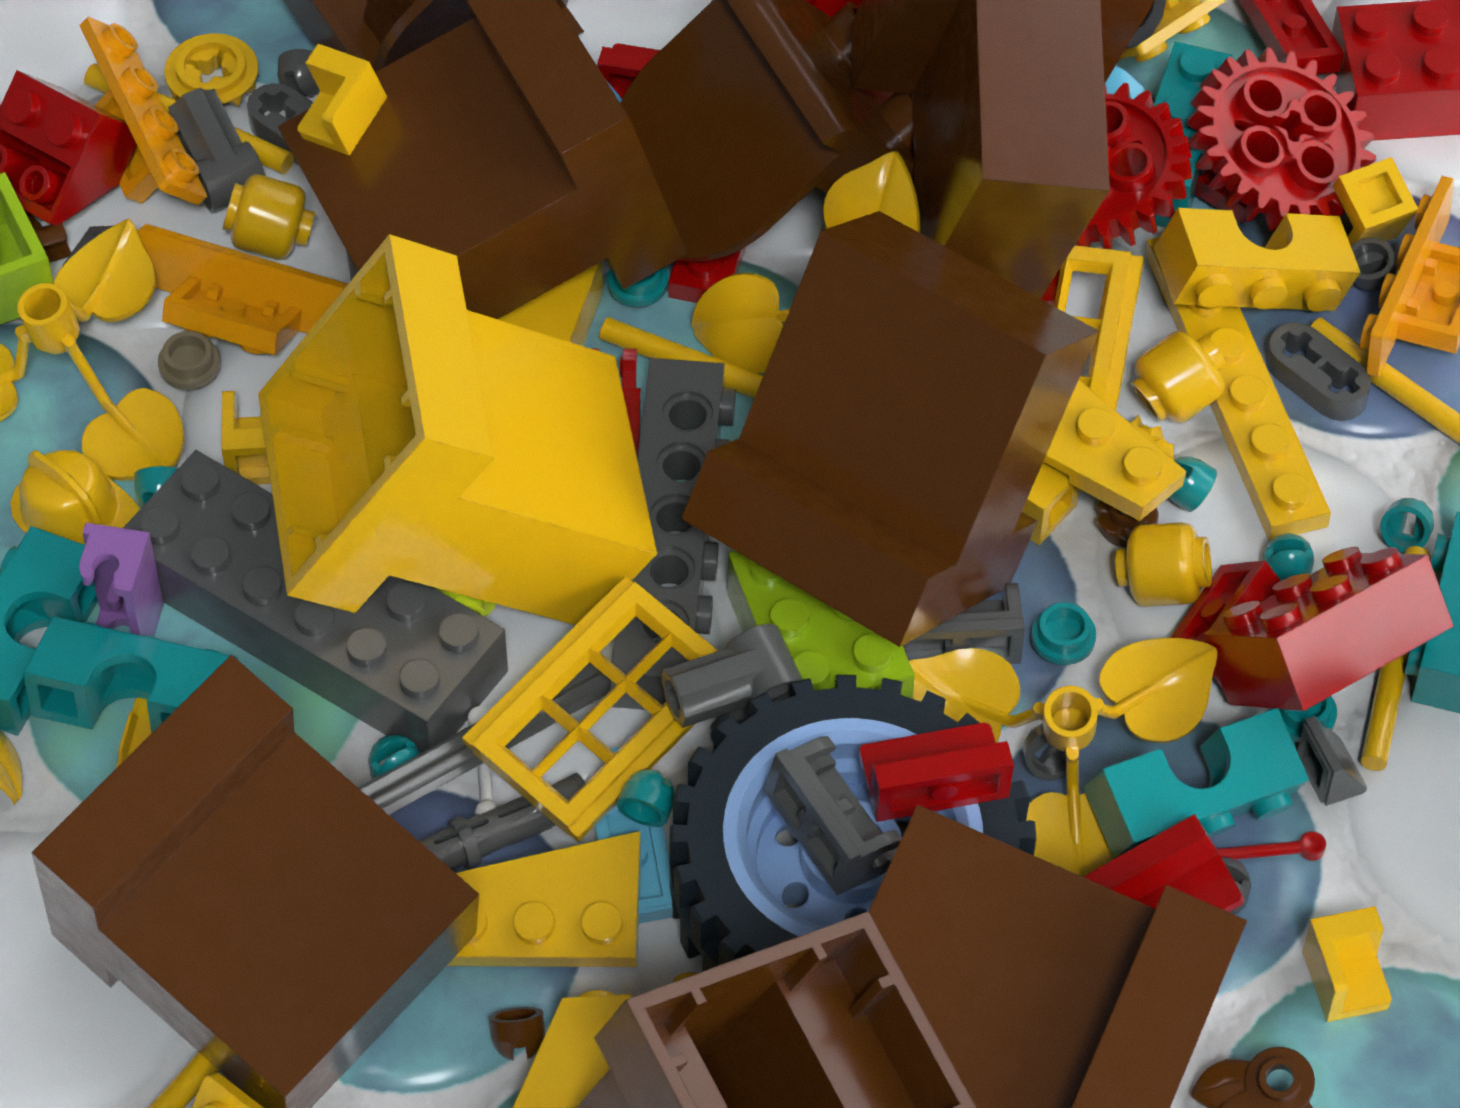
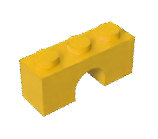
M1177 208L1154 246L1172 302L1179 305L1249 307L1263 310L1296 309L1314 312L1335 311L1361 273L1340 216L1286 213L1266 246L1262 248L1252 243L1242 234L1232 210Z

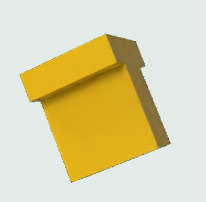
M389 234L258 393L287 596L356 613L388 576H393L576 625L625 576L632 581L657 555L615 356L467 310L456 255Z

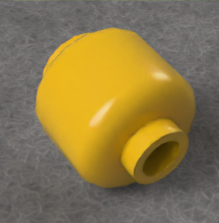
M254 174L246 180L244 185L234 184L222 229L231 231L230 239L235 248L274 260H283L290 255L294 244L306 247L315 212L304 209L306 196L300 186L260 174Z
M1174 331L1137 359L1135 364L1137 378L1131 382V385L1140 400L1158 421L1161 422L1168 417L1176 423H1185L1222 395L1225 386L1219 370L1225 367L1227 363L1221 352L1206 335L1196 341L1183 331Z
M1178 522L1136 526L1130 533L1127 548L1116 550L1115 568L1118 585L1120 587L1129 586L1133 598L1140 606L1151 607L1194 603L1198 599L1202 587H1210L1212 582V557L1208 538L1198 537L1196 530L1189 523Z

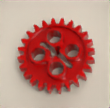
M1267 47L1258 58L1250 49L1245 50L1237 60L1229 56L1200 85L1201 89L1190 102L1195 111L1186 121L1187 125L1198 130L1189 140V147L1205 152L1195 166L1201 170H1213L1216 176L1210 181L1208 187L1210 190L1226 187L1230 192L1225 203L1228 208L1236 205L1239 201L1247 205L1246 220L1249 222L1259 212L1266 214L1269 230H1274L1286 213L1340 216L1341 218L1346 212L1333 188V184L1339 176L1373 164L1376 161V155L1364 149L1375 138L1374 134L1365 130H1359L1357 127L1367 114L1365 111H1350L1347 107V104L1354 96L1352 91L1337 94L1333 90L1337 75L1334 73L1330 74L1323 80L1316 76L1317 61L1312 59L1302 69L1297 67V59L1293 51H1289L1278 62L1272 48Z
M1123 83L1115 94H1107L1105 85L1110 191L1078 239L1077 246L1090 247L1091 242H1100L1102 249L1112 250L1113 238L1120 236L1130 246L1136 245L1134 230L1140 227L1149 233L1155 234L1157 226L1154 216L1157 214L1172 218L1175 213L1172 199H1185L1187 196L1184 181L1192 178L1189 160L1192 157L1188 136H1184L1181 119H1171L1169 104L1166 102L1153 107L1151 92L1148 90L1132 99L1128 83Z

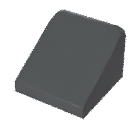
M1315 716L1305 719L1297 752L1321 803L1324 802L1325 806L1365 793L1367 785L1341 738Z

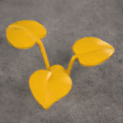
M891 151L868 164L844 174L832 185L826 195L823 207L824 221L827 229L881 211L920 233V213L916 191L910 173L898 151ZM737 273L718 281L701 296L693 311L691 326L697 340L715 358L759 374L766 371L783 328L782 322L786 320L790 308L779 310V293L775 284L769 278L755 273Z
M129 218L102 232L77 251L59 270L54 284H37L27 289L21 295L17 310L24 325H20L15 329V334L18 338L15 362L8 348L0 343V422L11 415L18 405V393L12 382L18 381L25 376L30 342L37 349L50 354H61L67 351L99 404L106 412L93 419L85 428L82 436V452L90 457L110 479L118 481L134 480V473L143 468L156 466L174 467L181 458L185 444L183 422L178 410L166 396L151 389L138 388L124 396L116 406L109 398L76 343L80 330L78 321L86 322L92 314L105 322L124 320L140 311L149 302L156 287L154 266L139 238L134 223Z
M1155 638L1134 642L1113 653L1100 672V689L1105 697L1115 704L1114 706L1104 704L1101 698H1094L1087 690L1081 687L1068 685L1053 691L1045 703L1036 702L1032 709L1017 715H1010V713L1016 708L1020 700L1019 679L1012 665L994 652L976 648L957 649L929 658L913 659L909 662L915 674L913 699L921 702L927 691L945 698V715L958 722L966 713H969L978 722L989 723L992 727L996 743L1000 739L1002 725L1009 728H1017L1039 719L1043 721V732L1047 741L1054 748L1066 753L1067 795L1055 792L1044 793L1029 803L1026 821H1035L1036 826L1034 856L1083 877L1113 860L1086 793L1079 795V750L1088 746L1093 740L1098 715L1108 719H1116L1124 714V720L1129 731L1137 738L1151 743H1169L1187 736L1200 723L1207 709L1212 676L1217 660V649L1210 644L1184 638Z

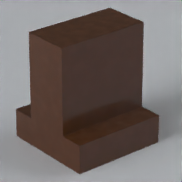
M465 0L473 17L472 19L375 72L387 95V99L350 156L301 137L297 127L308 110L277 126L358 271L389 234L456 255L466 309L491 318L498 319L604 259L624 290L688 254L629 116L556 0Z
M862 0L851 23L853 89L912 94L914 178L920 213V233L1041 299L1110 191L1105 82L1155 0Z
M881 211L822 230L740 437L707 452L682 520L898 647H901L1005 589V584L1012 582L1038 522L1023 513V507L1099 331Z
M232 655L31 852L52 936L110 988L118 980L122 982L240 1090L264 1108H312L469 943L477 931L479 893L294 732L293 708Z
M918 804L869 909L872 919L976 1108H1170L1247 923V920L1168 885L1165 886L1155 908H1152Z
M869 911L626 999L594 1037L610 1069L577 1107L976 1108Z

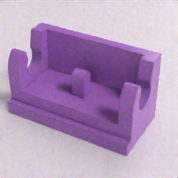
M86 523L83 530L85 548L80 560L79 570L84 585L88 586L92 581L94 582L100 607L96 625L109 629L127 626L130 628L131 634L154 637L164 607V601L150 533Z

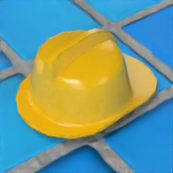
M37 450L31 452L28 456V468L24 471L21 482L15 487L10 501L12 518L24 533H27L30 526L84 545L83 530L86 523L123 528L140 510L133 498L104 474L90 457L75 450H57L44 455Z

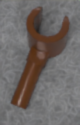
M25 211L48 257L49 263L67 258L71 251L67 243V234L63 223L61 222L57 226L50 224L42 227L41 223L31 213Z

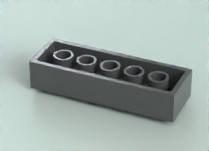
M196 449L123 527L125 529L150 533L165 604L384 735H405L416 744L420 753L456 734L468 720L470 710L480 706L508 672L505 629L431 586L388 576L356 613L287 596L272 493Z

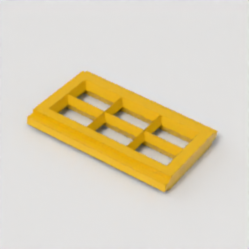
M1074 246L1060 268L1054 307L1065 312L1073 271L1106 275L1098 319L1073 317L1099 331L1092 349L1088 376L1080 375L1079 380L1117 412L1144 257L1131 255V252Z
M625 576L462 737V741L483 763L568 836L571 835L579 842L617 804L623 786L629 777L642 769H652L695 725L682 728L677 720L674 721L667 703L665 702L661 705L636 682L671 647L689 661L717 652L718 650L635 581L632 582ZM637 617L662 639L625 674L600 652ZM591 663L616 685L578 722L552 699L584 667ZM627 693L652 716L614 753L588 730ZM543 710L566 729L568 733L531 769L505 746ZM579 740L599 757L604 764L567 800L541 777Z

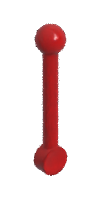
M1310 831L1303 834L1300 841L1217 848L1221 857L1234 860L1300 854L1304 859L1315 861L1323 856L1326 849V840L1320 833Z

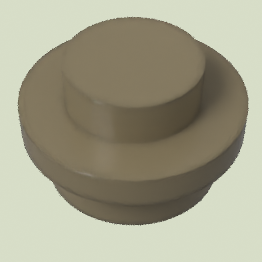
M182 331L167 339L159 353L158 368L160 375L168 385L177 389L194 390L204 387L213 381L220 370L219 352L216 346L199 332Z

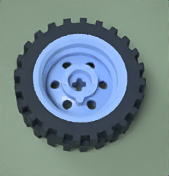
M836 675L835 688L815 691L810 678L792 682L790 684V698L774 703L769 694L765 692L750 700L748 719L741 724H738L729 715L714 727L713 753L702 747H697L688 761V785L678 784L673 800V825H670L669 847L672 918L680 919V943L688 959L701 955L703 957V972L868 912L886 874L884 873L838 896L764 792L775 753L784 749L789 751L816 738L828 736L836 746V749L830 753L836 762L835 769L881 833L894 830L902 839L896 822L904 821L909 823L912 816L876 822L859 759L860 747L863 744L973 725L980 722L969 713H966L956 722L944 714L946 699L930 691L926 692L921 702L901 695L903 683L901 681L883 678L881 690L856 688V675ZM1023 780L1011 783L1009 798L934 811L1034 855L1036 826L1035 821H1026L1030 797ZM787 830L796 844L783 846L776 841V837L782 831ZM786 905H802V906H800V907H798V908H789V907H787Z

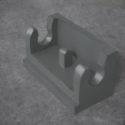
M1018 583L1005 584V595H1002V600L982 601L904 644L903 648L908 660L929 658L957 649L976 648L994 652L1010 664H1021L1025 625Z
M823 736L792 750L784 749L775 753L764 792L838 896L886 873L901 841V837L894 830L884 833L880 832L835 769L836 762L830 753L836 749V746L828 736Z

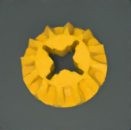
M219 33L202 34L182 42L171 52L164 68L165 80L173 99L179 100L182 95L199 88L203 90L215 89L222 104L228 102L238 107L244 93H252L255 90L256 77L260 74L258 60L251 47L234 36ZM221 66L223 77L214 76L210 82L203 83L202 74L211 75L215 69H219Z

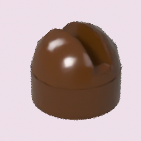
M535 1007L509 1008L492 1013L488 1017L493 1047L502 1057L514 1061V1048L526 1047L527 1059L537 1054L545 1037L542 1009Z

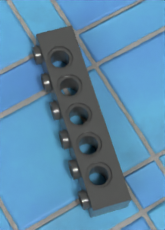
M650 358L637 461L657 555L641 570L632 582L635 581L696 633L710 635L713 596L703 595L704 580L716 581L719 543L709 542L708 534L682 520V516L707 452L730 442V439H720L721 427L733 426L736 389L725 388V363ZM680 531V532H683V533L672 534V533H668V532ZM668 583L677 584V586L665 587L661 585ZM635 617L615 637L612 663L623 673L627 674L659 642L654 640V638L660 636ZM671 647L636 684L663 705L666 702L661 682L663 670L689 660ZM611 681V689H612L616 684ZM627 693L612 706L616 708L646 710Z

